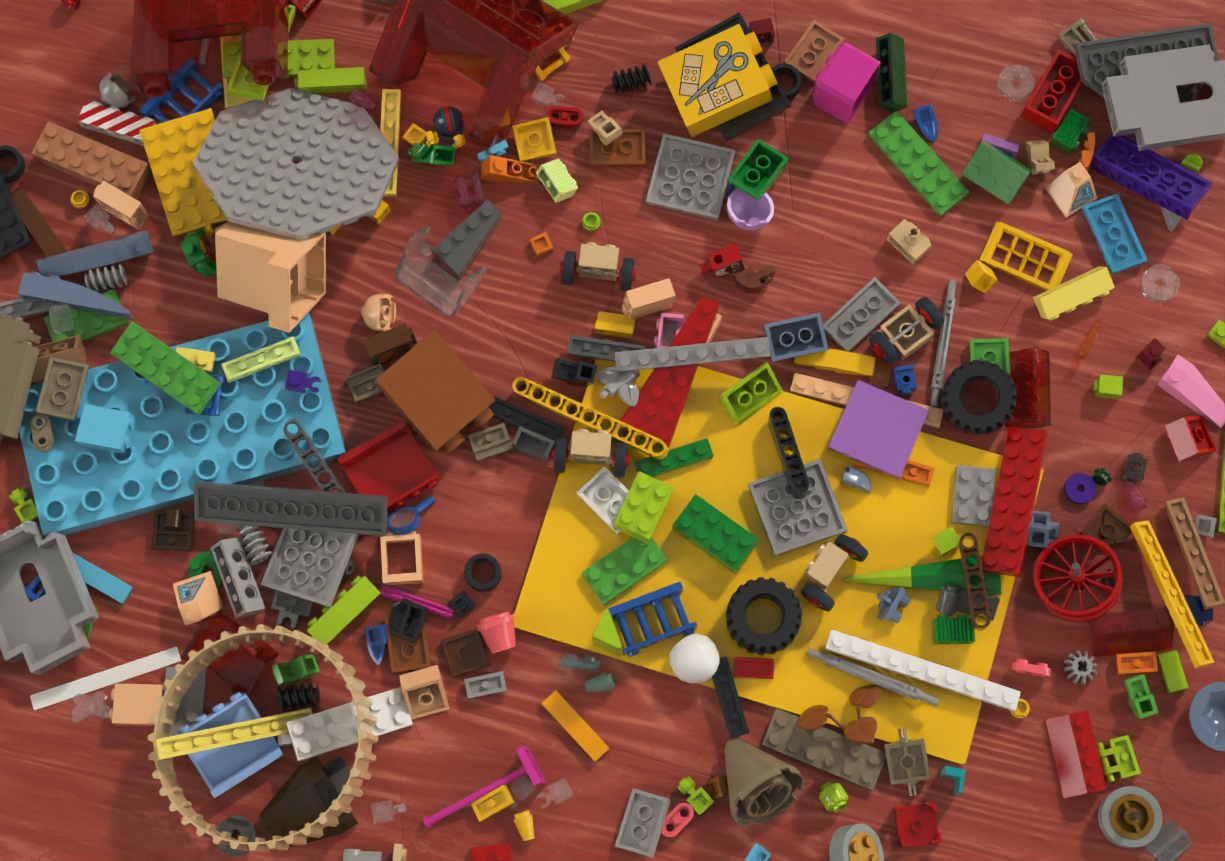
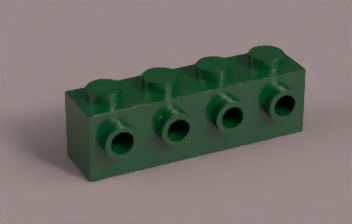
M888 33L876 38L877 60L881 62L877 74L879 107L894 113L895 111L908 108L905 48L903 38Z

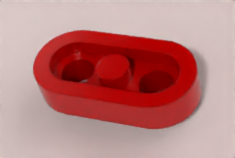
M552 106L546 112V117L549 118L550 124L553 126L575 128L583 122L582 111L575 107ZM554 115L559 116L558 119H553L552 117ZM576 117L577 120L572 121L571 118Z

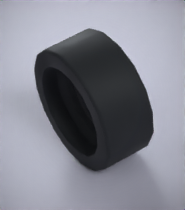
M786 63L772 67L775 76L786 73L794 78V87L789 91H784L787 99L791 100L799 93L802 82L801 74L797 68Z
M8 145L0 146V158L4 155H13L17 160L15 168L3 174L7 183L14 182L24 173L25 160L14 147Z
M481 553L474 555L468 560L464 569L467 583L476 591H491L501 580L500 564L496 558L489 554ZM478 562H488L494 568V577L486 584L477 583L472 578V568Z

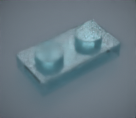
M565 654V657L560 656V667L599 672L600 661H596L595 657L585 656L584 659H578L577 655Z

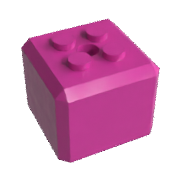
M845 42L840 43L835 52L828 56L825 62L826 66L817 73L812 102L816 107L848 124L873 87L881 62Z

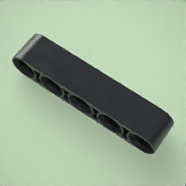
M774 407L769 414V428L790 493L796 499H803L808 493L809 480L787 413L782 407ZM778 416L782 420L777 421L773 419V417ZM783 433L786 434L788 437L782 438L779 436V434ZM788 450H789V451H791L793 454H792V455H787V454L784 453V451H788ZM796 468L799 472L794 473L790 469ZM801 485L804 489L798 490L795 486Z

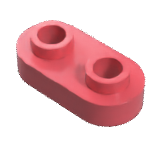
M1016 659V662H1012L1011 671L1044 678H1050L1051 669L1045 663L1033 665L1028 664L1027 660Z
M680 803L666 816L661 831L663 836L667 838L675 837L692 820L694 810L690 804ZM681 810L687 811L686 817L680 815ZM672 824L674 827L673 831H667L666 826Z

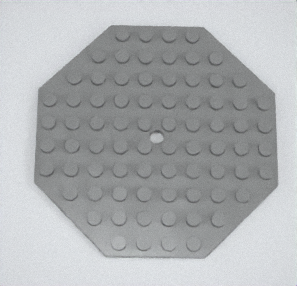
M290 88L266 96L264 101L253 100L220 111L193 165L196 172L200 174L206 188L212 193L216 204L224 212L228 222L302 241L308 239L309 235L331 231L334 229V226L340 224L345 226L356 222L358 218L368 215V217L376 215L399 163V156L362 105ZM298 159H300V162L298 164L293 163L294 161H298Z

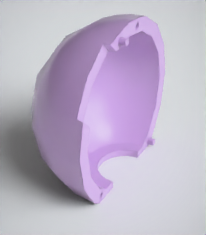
M738 188L728 197L727 213L737 227L745 230H756L764 227L774 215V204L767 193L757 201Z

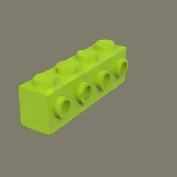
M358 575L350 583L352 587L347 591L343 589L336 596L338 600L331 605V608L325 606L321 610L323 614L319 618L315 616L307 623L309 627L306 630L313 638L327 645L381 593L364 575L362 577Z

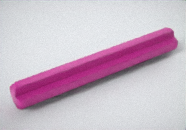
M382 585L380 589V595L396 601L406 598L428 607V612L451 619L454 614L452 608L387 585Z

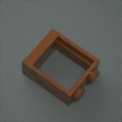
M402 324L365 339L363 343L374 366L379 363L382 365L404 356L417 344L412 328L408 329L406 324Z

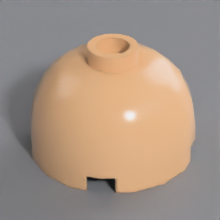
M375 294L364 303L361 315L365 324L370 329L381 332L391 329L389 327L390 323H394L396 318V304L391 301V295Z

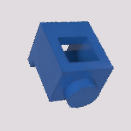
M914 365L895 367L892 373L896 394L902 393L903 396L913 394L917 389ZM903 378H909V382H904Z

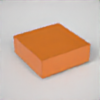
M546 232L529 239V243L537 258L554 250Z

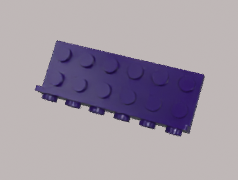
M1113 133L1093 155L1090 167L1095 172L1108 177L1112 181L1121 184L1186 220L1190 218L1192 210L1212 186V182L1152 150L1139 151L1138 144L1123 135L1113 137Z

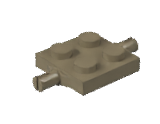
M898 728L900 740L895 743L884 744L890 784H906L909 796L917 795L915 783L931 779L924 738L908 739L906 728Z

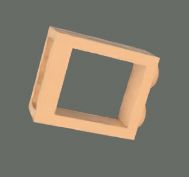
M104 180L94 190L93 197L103 210L137 230L141 228L149 216L141 202Z
M412 531L405 535L387 533L386 536L380 537L383 584L392 586L424 583L420 534ZM415 541L417 573L388 575L387 543Z

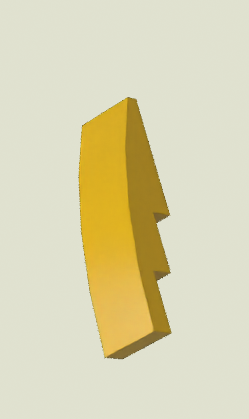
M829 348L827 351L795 357L794 360L796 365L812 366L816 369L831 370L840 374L873 376L876 358L872 356Z

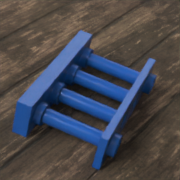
M189 58L139 111L143 117L156 118L160 123H164L169 120L159 112L163 105L167 104L181 117L209 109L216 101L221 100L224 96V87L220 82L215 87L197 73L199 68L196 62ZM193 78L209 92L203 100L185 86L189 79ZM180 91L197 106L188 113L172 99L176 92Z
M681 582L608 608L611 617L617 620L627 648L623 649V656L628 654L631 657L640 653L639 650L682 633L686 636L695 632L694 629L697 628V623H689L679 598L680 593L683 592ZM667 597L672 599L682 627L672 631L661 605L662 599ZM649 604L654 606L664 634L654 638L643 613V607ZM632 611L636 614L646 641L634 644L624 618L626 616L625 613Z

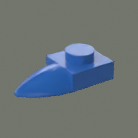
M931 104L912 110L918 128L921 129L922 133L929 140L935 142L938 136V123Z
M385 624L365 627L368 651L377 665H380L382 661L384 644L388 643Z

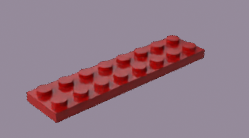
M1009 427L981 561L984 573L1020 577L1048 437V432L1045 430Z

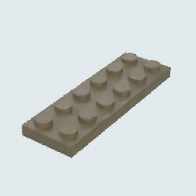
M778 708L775 709L761 746L868 790H874L886 758L885 752L866 744L856 745L846 736L824 727L815 730L797 728L796 723L799 717Z

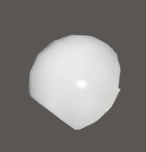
M698 633L691 634L679 641L670 652V666L674 674L681 681L690 684H701L709 680L717 671L720 663L716 644L709 637Z

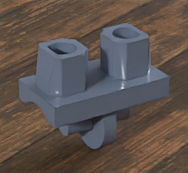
M893 587L891 591L886 589L884 595L877 594L876 598L880 600L877 607L881 609L877 618L893 623L900 621L902 614L896 611L897 606L906 607L911 600L905 594L906 590L904 588Z

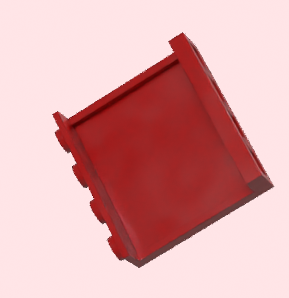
M404 419L337 458L358 494L388 496L387 515L388 511L393 508L396 510L404 506V502L411 498L413 500L419 497L425 489L428 488L430 490L436 487L440 481L438 474L430 464Z

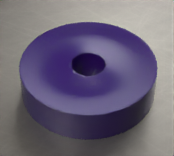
M1076 473L1065 482L1064 493L1072 503L1078 505L1086 504L1095 496L1096 484L1089 475ZM1077 486H1081L1083 492L1078 491Z

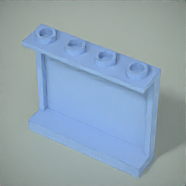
M238 692L230 697L231 701L228 703H220L212 708V713L207 716L204 713L195 719L196 723L191 726L186 724L178 729V734L176 735L259 719L261 716L246 692L242 694ZM272 736L188 754V756L206 782L212 796L216 798L281 757L283 751Z

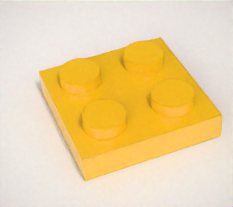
M548 117L512 126L520 161L527 162L557 154Z

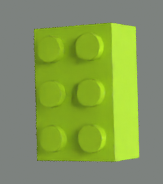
M639 471L614 521L613 528L649 544L673 494L674 487Z

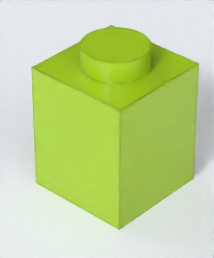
M1100 374L1093 381L1092 390L1095 391V397L1118 400L1122 396L1123 377Z

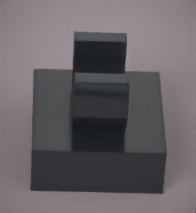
M464 591L448 602L460 619L476 607Z

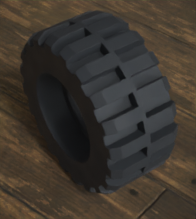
M972 360V362H965L960 367H956L946 379L942 391V407L946 417L953 423V426L957 429L960 428L965 433L969 432L974 435L989 434L1001 428L1009 420L1016 406L1017 392L1013 379H1010L1008 376L1009 373L1006 370H1002L1000 365L992 364L987 360ZM973 380L987 381L996 390V406L985 415L971 414L961 403L962 389Z
M759 577L754 581L751 579L746 584L740 585L730 598L726 611L727 629L731 633V638L738 643L737 645L740 648L747 649L749 653L755 652L758 655L769 653L771 655L779 650L782 651L792 643L799 631L802 622L800 601L798 597L794 596V591L791 588L788 589L782 581L779 583L774 578H769L768 580L764 579V577ZM769 599L780 607L782 622L780 627L773 633L759 634L751 630L747 625L745 612L749 604L754 600Z

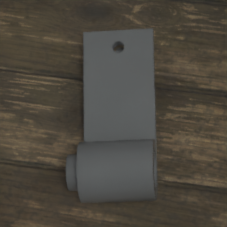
M951 583L944 585L941 589L936 610L945 615H954L955 611L970 614L966 589L959 588ZM987 595L990 620H994L1000 598ZM976 596L972 599L974 605L980 606L983 604V599Z

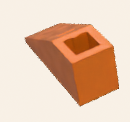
M490 155L481 162L480 179L496 183L540 184L541 180L536 172L541 165Z

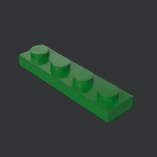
M708 438L669 450L668 455L664 459L659 460L650 456L634 461L637 473L640 471L654 477L713 458L714 455Z

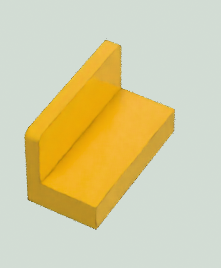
M599 311L595 324V334L633 339L636 319L629 320L628 315Z

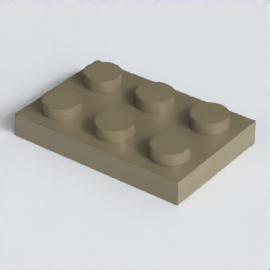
M50 356L36 413L76 421L89 365Z

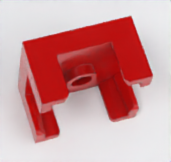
M936 802L896 806L893 808L899 848L942 843L935 815L937 812Z

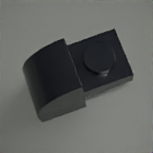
M556 358L551 378L565 381L568 385L587 387L594 384L598 365L580 360L573 363Z

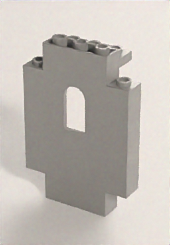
M1210 44L1125 56L1119 62L1121 75L1107 77L1101 84L1113 137L1135 134L1139 151L1224 139L1225 60L1214 62L1215 55L1211 51ZM1206 83L1212 89V96L1209 99L1180 103L1176 87Z
M33 521L23 522L15 530H8L0 535V649L5 661L14 663L25 657L30 672L40 675L91 649L82 627L99 619V616L66 536L53 532L45 538L42 535L40 524ZM26 564H33L36 567L46 595L30 602L29 597L26 595L25 587L20 577V571Z

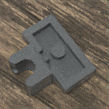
M276 590L271 609L279 611L276 622L277 626L283 627L285 621L291 619V628L297 630L300 616L310 618L314 602Z

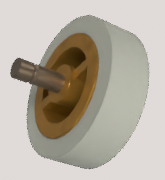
M1126 786L1113 790L1105 796L1099 806L1098 823L1104 836L1113 844L1123 848H1136L1147 845L1158 835L1162 826V811L1157 800L1148 791L1135 786Z
M865 824L847 825L840 827L833 834L829 848L830 861H884L880 839L871 827Z

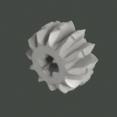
M1076 651L1075 655L1071 653L1068 655L1070 660L1064 661L1069 667H1065L1063 671L1070 672L1067 675V679L1074 677L1073 683L1075 684L1080 680V683L1083 685L1086 683V680L1089 682L1093 680L1091 675H1097V671L1092 668L1098 667V664H1092L1091 661L1095 658L1092 656L1088 659V652L1086 651L1082 655L1080 651ZM1080 664L1084 666L1081 671L1077 669Z

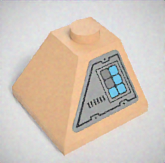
M1081 162L1064 171L1045 187L1066 218L1081 210L1084 205L1097 200L1091 176Z
M211 571L173 583L178 608L185 626L204 620L224 608Z

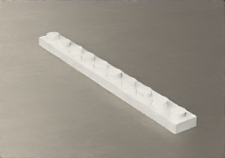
M831 629L825 647L826 650L1011 711H1016L1021 691Z

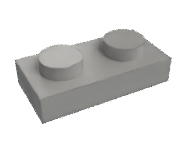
M503 671L464 679L468 700L507 691Z

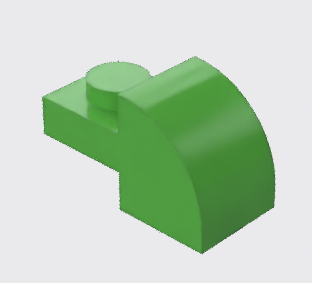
M1144 674L1124 679L1129 696L1127 699L1137 718L1142 719L1159 713Z

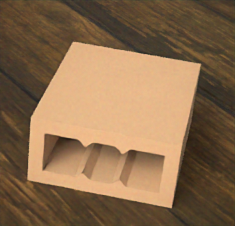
M670 278L626 291L622 304L624 315H628L629 320L672 308L676 295Z
M115 684V689L111 691V700L114 701L113 708L110 709L109 714L112 724L155 726L150 721V717L158 713L159 705L155 701L157 697L164 696L165 686L155 684Z

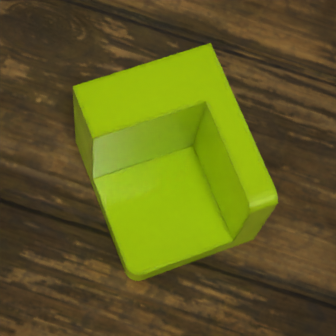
M953 527L932 538L939 550V558L959 547L960 539Z

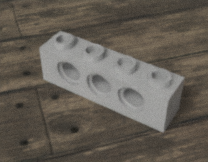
M240 537L220 540L210 547L235 618L241 619L255 616L264 610L263 600Z

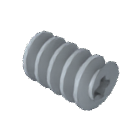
M119 263L118 269L115 268L114 264L111 265V270L104 266L103 272H101L99 267L96 268V273L89 269L88 274L85 273V283L88 289H95L96 291H100L101 287L107 290L108 286L114 289L116 284L118 287H123V283L127 286L126 272L121 263Z
M240 525L237 527V531H240L239 537L243 539L242 544L246 546L244 548L245 552L249 553L247 558L251 560L250 565H256L267 560L272 551H265L269 547V544L263 545L267 538H260L264 530H257L260 526Z

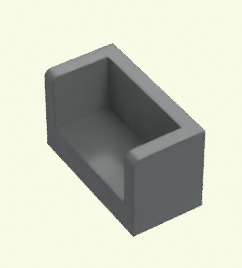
M519 427L512 442L513 449L546 463H549L552 449H555L556 445L554 440L523 427Z

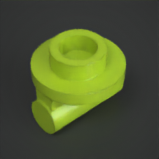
M1190 153L1182 160L1180 166L1198 173L1203 165V160L1199 155Z

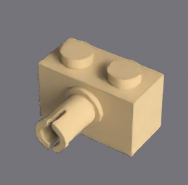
M906 219L896 226L887 237V240L912 265L918 262L930 250L932 245L929 238L924 234L921 235L920 229L917 230V226Z

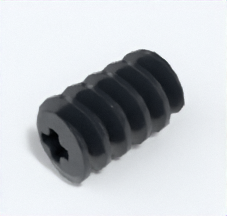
M642 64L641 70L638 66H635L634 72L630 67L627 68V74L623 69L620 70V75L617 71H613V76L611 77L615 95L618 89L624 93L625 87L631 91L632 85L639 89V84L641 83L646 88V82H648L651 86L649 70L645 64Z
M311 682L307 689L304 683H301L300 689L297 688L296 684H293L292 690L289 689L288 685L285 686L284 691L281 690L280 686L277 687L278 703L284 711L287 710L288 705L291 710L295 709L296 704L299 709L303 708L304 703L307 708H310L312 703L314 707L319 706L320 690L318 682L316 688L313 687Z

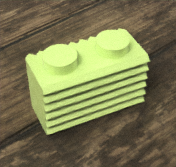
M559 158L542 164L536 172L555 203L569 197L571 198L578 189L576 181L570 176L566 166Z

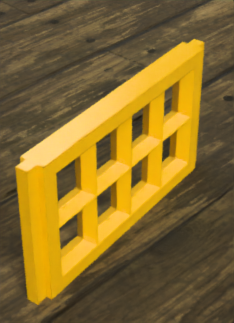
M996 221L979 261L1048 291L1060 285L1073 254L1014 227ZM1003 232L1015 236L1010 248L998 244ZM1019 238L1030 243L1025 255L1014 251ZM1034 245L1045 249L1040 261L1029 257ZM997 247L1008 251L1003 264L992 259ZM1049 251L1060 256L1055 268L1044 264ZM1012 254L1023 258L1018 270L1007 266ZM1027 260L1038 264L1033 277L1022 272ZM1042 267L1054 271L1049 283L1037 279Z

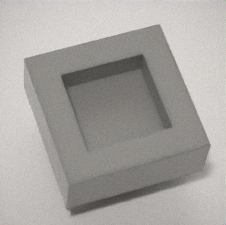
M1197 514L1195 527L1198 534L1213 538L1217 518Z

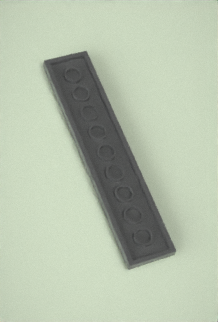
M210 482L194 483V521L386 536L388 496Z

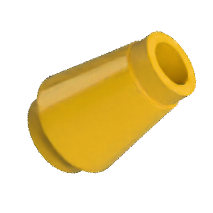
M529 810L515 813L513 821L523 841L535 838L533 817Z

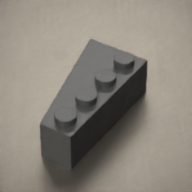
M489 200L485 201L433 248L434 256L459 281L462 280L467 269L473 264L475 257L481 252L484 244L501 222V212Z

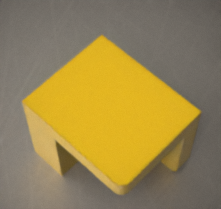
M978 260L965 273L970 284L985 294L998 280L992 269Z

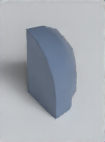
M846 466L840 484L870 493L871 485L865 473Z

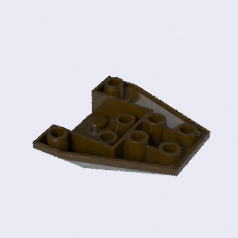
M318 756L300 765L259 814L271 837L282 836L283 838L290 835L289 832L292 830L300 831L305 828L306 823H313L320 817V813H325L333 804L331 802L338 798L339 794L327 776V771ZM352 811L350 813L342 812L337 817L339 824L336 827L327 826L323 828L322 837H307L306 843L343 834L357 825L358 821Z

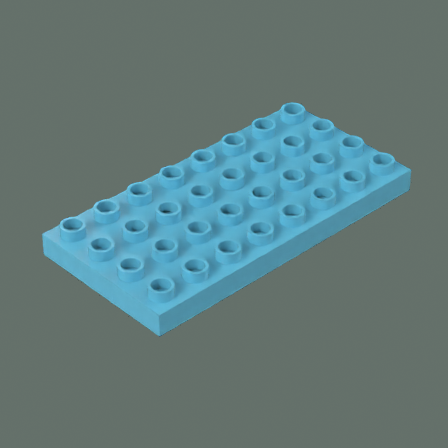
M308 312L290 333L269 327L268 320L170 347L175 351L176 347L215 352L212 373H206L212 377H224L219 403L220 416L186 414L185 405L122 361H117L88 370L76 421L47 416L52 423L55 445L50 452L41 453L34 447L30 422L37 415L36 409L43 382L30 385L19 432L42 535L45 538L53 532L68 535L194 500L195 482L250 485L307 469L284 434V425L290 419H297L301 422L326 463L337 461L338 457L347 453L310 313ZM294 336L301 354L300 356L228 383L221 365L222 363ZM288 371L306 372L309 374V379L314 376L319 377L321 382H314L312 385L319 388V392H312L309 388H306L305 393L286 390L285 385ZM212 398L208 402L207 408H211ZM84 404L126 411L134 416L135 427L130 431L129 437L131 442L125 454L80 446L75 442ZM39 421L37 426H41L43 421ZM295 424L287 426L290 433L298 431V427ZM42 439L40 444H45L46 439ZM305 440L298 442V446L302 450L309 447L308 442ZM310 457L308 459L309 464L312 466L319 464L317 457Z

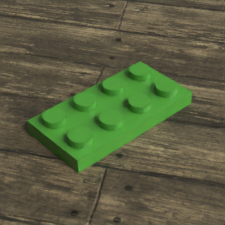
M115 289L102 293V295L121 305ZM66 308L44 317L52 341L80 334L84 343L129 324L125 318Z
M632 537L583 571L582 575L603 605H605L666 563L668 559L652 537L649 544Z

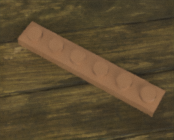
M1185 498L1166 501L1164 503L1165 509L1204 609L1223 606L1225 604L1223 595Z

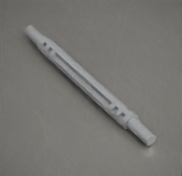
M949 280L947 297L944 298L942 311L944 324L940 328L931 384L932 396L930 406L935 408L938 407L939 394L944 381L943 377L956 302L954 296L957 281Z
M811 648L808 649V656L825 662V665L916 701L919 699L936 707L940 699L921 692V689L828 653L827 655Z

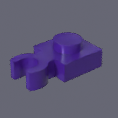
M289 370L285 389L305 393L306 388H309L312 392L317 393L319 388L312 385L314 382H321V379L316 376L309 379V374L306 372Z

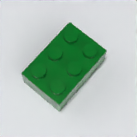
M983 141L961 174L1005 203L1010 204L1032 170L990 143Z

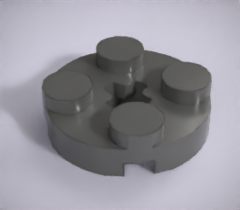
M230 816L217 826L216 830L221 833L222 831L235 833L236 830H239L241 836L248 837L247 842H255V826L249 819L243 816ZM218 845L223 853L230 856H240L249 852L231 849V846Z

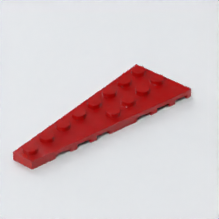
M702 296L669 347L707 343L721 303ZM699 364L654 368L639 391L637 405L635 407L629 406L620 421L661 439L667 447H670Z

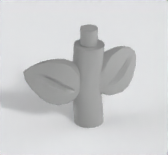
M608 367L601 370L597 377L605 386H603V391L599 393L600 397L605 399L607 396L612 397L618 393L622 401L635 407L639 398V390L632 382L640 376L639 371H625L621 374V372L616 371V367Z

